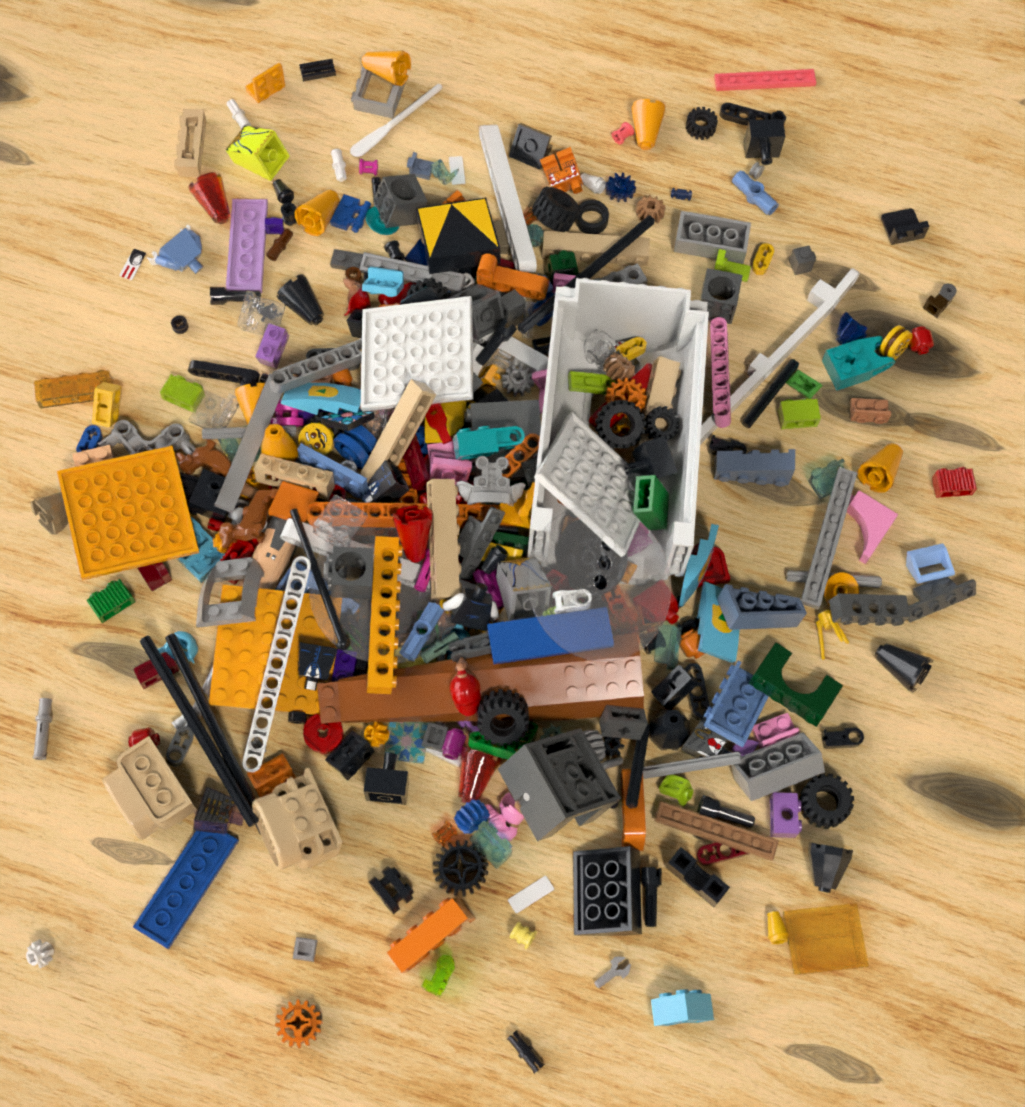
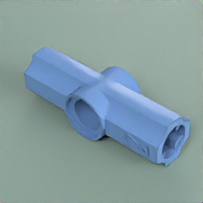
M740 170L732 178V183L746 195L747 201L750 204H756L766 215L773 214L778 208L779 204L764 191V185L754 181L744 171Z
M428 603L399 651L404 658L409 661H415L444 612L440 605ZM422 628L425 629L427 633L421 635L417 632V630Z

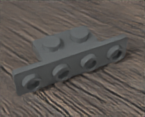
M490 507L483 522L474 516H469L457 539L460 544L459 555L464 558L461 563L459 578L469 581L472 579V573L476 571L505 515L503 510Z
M945 577L913 588V595L919 602L909 605L911 617L907 620L913 622L975 596L976 581L971 579L956 585L949 577Z

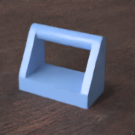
M943 543L907 551L906 567L917 584L955 575L947 548ZM939 563L945 568V570L921 575L918 569Z

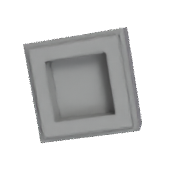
M296 937L293 959L314 962L318 940Z

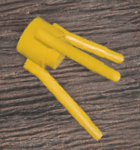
M831 610L818 614L819 621L815 622L818 628L822 660H825L823 627L825 630L833 628L840 642L845 641L846 644H849V640L840 625L833 623Z

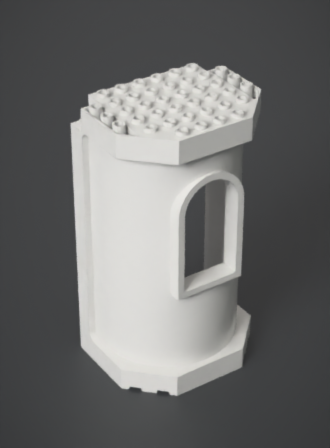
M576 278L575 288L567 286L556 287L536 472L568 414L571 412L575 413L589 427L591 400L594 393L569 391L568 373L570 371L606 375V372L603 370V364L611 354L615 353L611 345L619 341L626 342L635 337L644 338L647 346L645 353L637 357L640 365L635 366L633 376L647 363L653 365V361L659 356L679 362L681 374L676 381L675 387H677L674 398H672L671 404H673L672 413L676 412L678 414L675 416L676 419H680L678 422L680 428L677 429L679 432L667 441L678 473L661 482L669 493L667 529L648 530V536L653 543L643 551L628 557L627 561L637 565V569L628 585L642 586L648 580H654L655 582L667 580L668 576L674 574L677 577H681L684 575L694 545L709 317L707 302L690 300L691 290H685L684 288L676 289L666 288L665 286L656 287L645 284L637 285L626 282L617 283L607 280L597 281L588 278ZM536 479L527 558L535 557L537 561L541 562L543 568L551 571L552 569L556 570L554 553L556 544H558L562 536L561 531L564 518L568 515L573 518L577 516L566 506L558 503L557 498ZM588 565L587 569L592 572V566Z

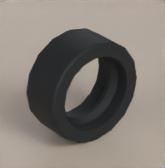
M598 200L582 202L579 205L581 209L580 214L575 220L576 226L585 234H599L603 232L608 224V208ZM587 211H595L602 216V221L594 224L588 223L583 220L582 214Z

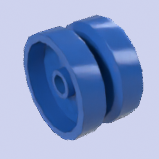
M362 425L350 431L344 430V433H339L333 440L336 451L345 460L354 462L358 469H363L377 443V439Z

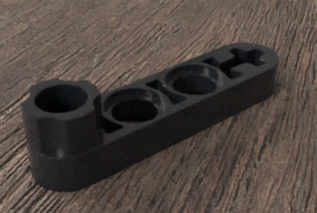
M733 103L722 104L719 113L722 119L748 126L749 120H756L757 118L764 120L783 119L784 125L786 121V116L782 111L777 110L770 114ZM745 113L748 117L742 118L740 114Z
M198 360L190 361L188 372L194 376L240 383V386L250 384L251 387L257 386L256 383H258L260 374L252 369Z

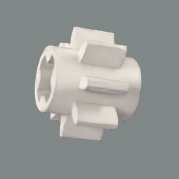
M39 939L27 947L26 958L31 965L35 966L38 964L39 968H42L53 960L54 950L50 943H42Z

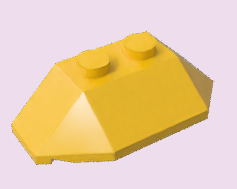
M466 400L440 403L447 417L446 426L450 436L454 435L464 426V411H466L467 407ZM425 417V443H442L439 434L429 426Z

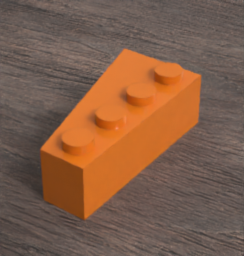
M446 898L439 904L440 909L435 913L433 911L429 912L423 917V923L419 926H412L406 932L408 935L402 940L399 938L390 945L391 949L387 954L401 973H407L428 957L431 949L434 951L442 946L447 936L451 937L462 930L461 925L464 922L469 921L471 923L476 919L461 899Z

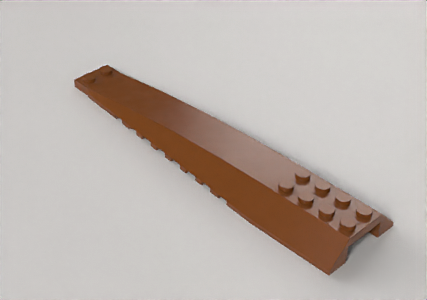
M637 633L612 635L614 647L494 665L492 653L472 658L467 657L465 659L468 663L466 669L473 673L480 683L481 700H483L486 694L490 696L492 691L498 692V689H503L504 692H507V689L512 690L513 694L517 692L519 693V698L523 697L525 703L528 704L529 721L601 717L606 705L644 709L641 657ZM452 659L393 669V675L397 676L396 688H392L391 694L367 693L368 674L340 678L338 681L317 683L321 723L478 721V711L472 716H465L457 710L449 689L452 678L458 672L456 669L457 662L452 661ZM380 671L378 673L386 674L387 671ZM500 714L494 718L505 721L512 717L507 714Z

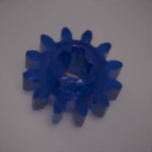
M624 172L621 176L615 173L614 178L609 176L608 182H606V195L611 194L610 199L617 198L618 203L620 199L627 202V197L632 199L633 193L636 192V181H630L631 175L625 177Z

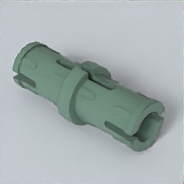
M452 632L444 639L435 641L434 645L421 652L420 656L427 664L437 656L446 654L450 643L460 639L455 632Z

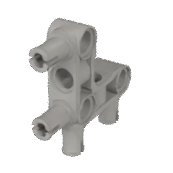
M120 420L115 424L111 434L101 442H98L100 447L110 445L111 448L118 443L122 444L130 455L167 446H173L174 452L182 448L187 455H191L196 449L190 442V436L184 431L183 426L177 423L162 430L161 434L153 440L144 441L132 424L127 420Z

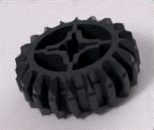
M456 840L455 847L449 842V850L442 847L441 851L444 855L437 853L436 858L440 861L433 862L435 867H439L433 870V874L439 875L435 878V881H443L440 884V888L443 889L448 886L446 893H451L453 889L455 897L458 896V891H462L463 897H466V890H469L471 895L474 894L472 887L480 890L481 886L478 881L485 883L486 879L482 876L488 875V871L483 868L489 867V863L482 862L486 859V855L479 856L482 852L481 848L474 851L475 843L467 847V840H464L463 846H460L459 840ZM462 853L472 856L477 863L465 861ZM456 854V861L448 865V867H444L447 859ZM459 859L461 860L462 866L464 868H467L464 869L463 878H461V872H459V869H455L458 868ZM478 869L474 879L466 883V875ZM449 873V875L457 876L460 884L451 882L445 874Z

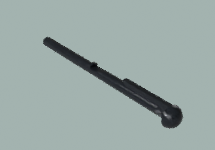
M292 509L290 511L292 520L306 557L311 563L310 568L338 639L336 647L342 651L347 650L351 645V641L344 637L342 627L298 510Z

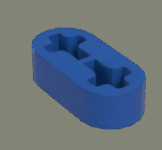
M91 425L84 430L76 448L77 453L86 450L87 447L89 450L99 447L98 442H101L103 435L98 426ZM94 432H96L97 436L93 435L91 438L90 434H94Z

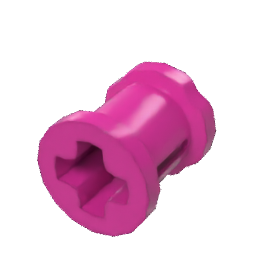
M360 159L359 174L370 173L377 176L378 160L364 161Z

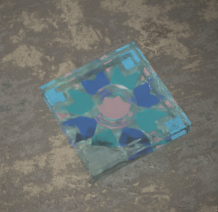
M389 722V739L386 742L385 753L397 754L396 761L424 764L426 748L422 747V742L428 723Z

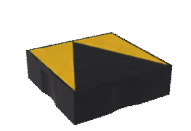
M487 198L416 208L417 225L425 249L429 274L455 271L466 267H478L483 254H491L497 258V264L501 263L500 245Z

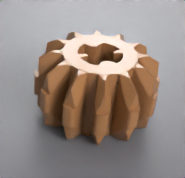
M651 195L648 198L643 196L641 201L637 203L636 215H638L639 220H643L648 215H651L655 219L654 222L658 224L660 219L664 218L666 207L663 205V200H658L657 196L655 198H652Z
M611 354L603 364L606 376H609L616 383L618 379L624 382L625 378H628L629 381L635 373V367L632 365V362L627 357H623L622 354Z

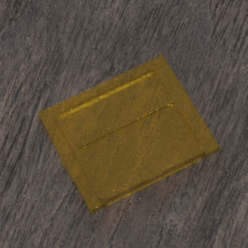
M857 903L783 911L785 927L789 934L787 939L794 975L869 967Z

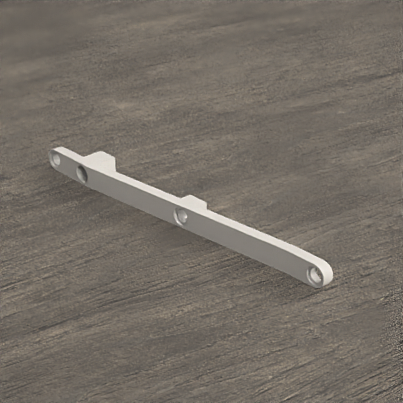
M852 268L836 288H833L821 279L810 291L807 301L818 307V309L769 358L759 353L749 366L747 375L750 377L730 396L731 414L833 311L856 282L860 272ZM714 414L701 425L700 445L718 428L715 425Z

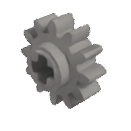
M512 365V371L506 369V375H502V381H504L502 387L507 388V394L513 391L514 397L517 396V393H520L523 397L524 391L531 392L534 381L532 380V373L529 374V368L523 370V366L520 365L519 369H516L515 365Z

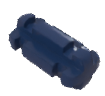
M672 188L671 198L676 197V199H688L690 201L692 191L689 190L687 192L685 189L675 190V188Z

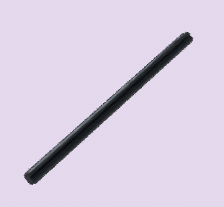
M648 215L565 286L575 288L576 278L590 279L654 225L655 219ZM555 294L518 324L517 329L519 332L525 334L554 309Z
M172 633L165 637L169 648L226 765L252 807L255 797L175 633Z
M151 636L143 637L140 640L143 649L249 827L256 825L259 822L257 815L253 813L251 805Z

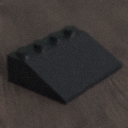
M631 846L574 851V935L627 936L642 934L640 851Z

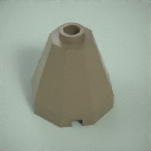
M62 492L38 497L30 502L34 515L39 514L41 518L38 520L39 523L50 534H58L68 524Z

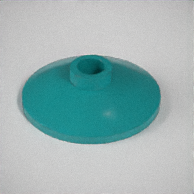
M374 206L368 210L366 222L374 232L381 235H392L398 231L399 227H385L377 207Z

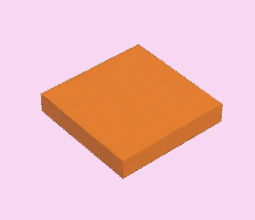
M282 481L268 510V515L284 520L292 519L290 511L297 509L301 521L307 523V508L309 504L317 501L319 492Z

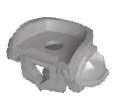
M480 456L476 460V467L482 470V475L474 478V486L464 481L456 483L458 492L464 501L467 502V505L493 502L514 506V503L521 498L526 485L518 483L510 487V479L502 476V470H505L509 464L507 458L499 457L496 462H489L485 456Z

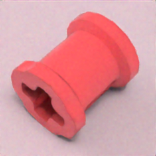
M624 122L621 128L612 132V138L617 144L621 145L628 136L634 134V129L628 122Z

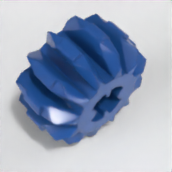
M474 799L461 806V809L456 812L454 820L457 827L464 834H471L480 827H483L490 814L483 802Z

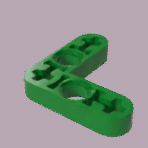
M529 721L526 735L523 738L520 737V740L526 742L518 741L516 743L513 741L512 745L504 743V746H500L499 743L492 744L491 740H485L484 735H481L479 731H474L469 734L468 746L473 750L508 760L522 746L535 741L538 725Z

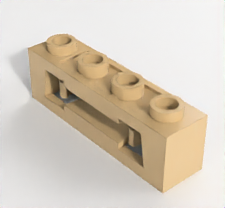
M183 109V114L179 117L181 130H178L179 144L176 145V155L178 156L174 160V168L178 171L179 177H200L206 116L204 109ZM189 128L191 130V133H194L192 147L194 159L192 153H188L190 143Z
M265 454L260 455L254 467L256 482L278 488L282 481L307 489L309 486L311 490L316 487L317 492H319L318 498L327 501L335 487L333 472ZM272 475V480L266 479L267 476Z

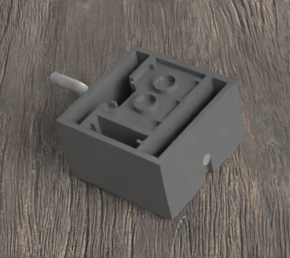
M581 728L525 744L498 768L514 800L519 801L522 806L519 809L537 841L552 837L574 818L579 827L591 823L621 799L605 770L623 764L622 757L601 763Z

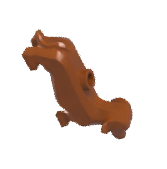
M207 439V445L198 447L191 455L188 454L186 456L179 452L175 454V457L179 460L180 469L186 474H193L199 467H207L210 469V472L226 478L232 464L229 458L215 447L216 442L211 439ZM250 469L248 479H253V470Z
M278 489L257 491L249 506L244 507L243 520L240 523L232 525L229 522H225L220 526L219 536L222 540V548H228L232 542L236 543L237 539L242 541L257 539L258 542H263L265 533H261V530L265 527L267 511Z

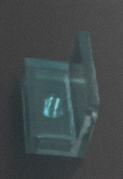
M659 624L657 627L654 662L667 664L666 669L674 670L678 665L682 627Z

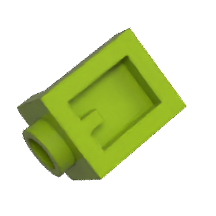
M673 774L667 775L658 788L660 793L677 799L683 807L692 798L694 792L689 780Z

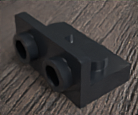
M352 730L325 761L348 781L370 759L375 751L368 741Z

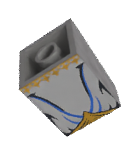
M531 557L498 562L496 579L508 621L542 616V613L548 609L551 585L537 559Z

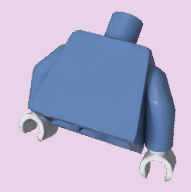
M186 225V228L183 230L181 228V232L160 248V256L153 251L152 255L154 258H147L151 265H160L175 271L179 270L180 272L189 267L197 274L203 268L197 261L202 253L200 236L191 230L190 225Z

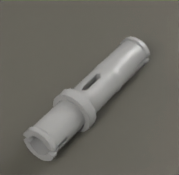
M49 698L39 699L38 716L35 717L37 722L33 755L35 760H46L49 723L52 722V717L50 716L52 699Z

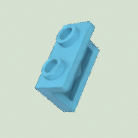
M370 266L368 268V278L362 284V291H366L369 294L379 293L385 294L388 297H395L404 288V272Z

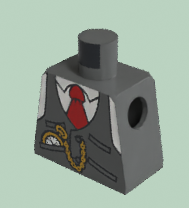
M703 717L682 747L683 752L695 758L732 753L723 747L728 739L703 726L707 719Z

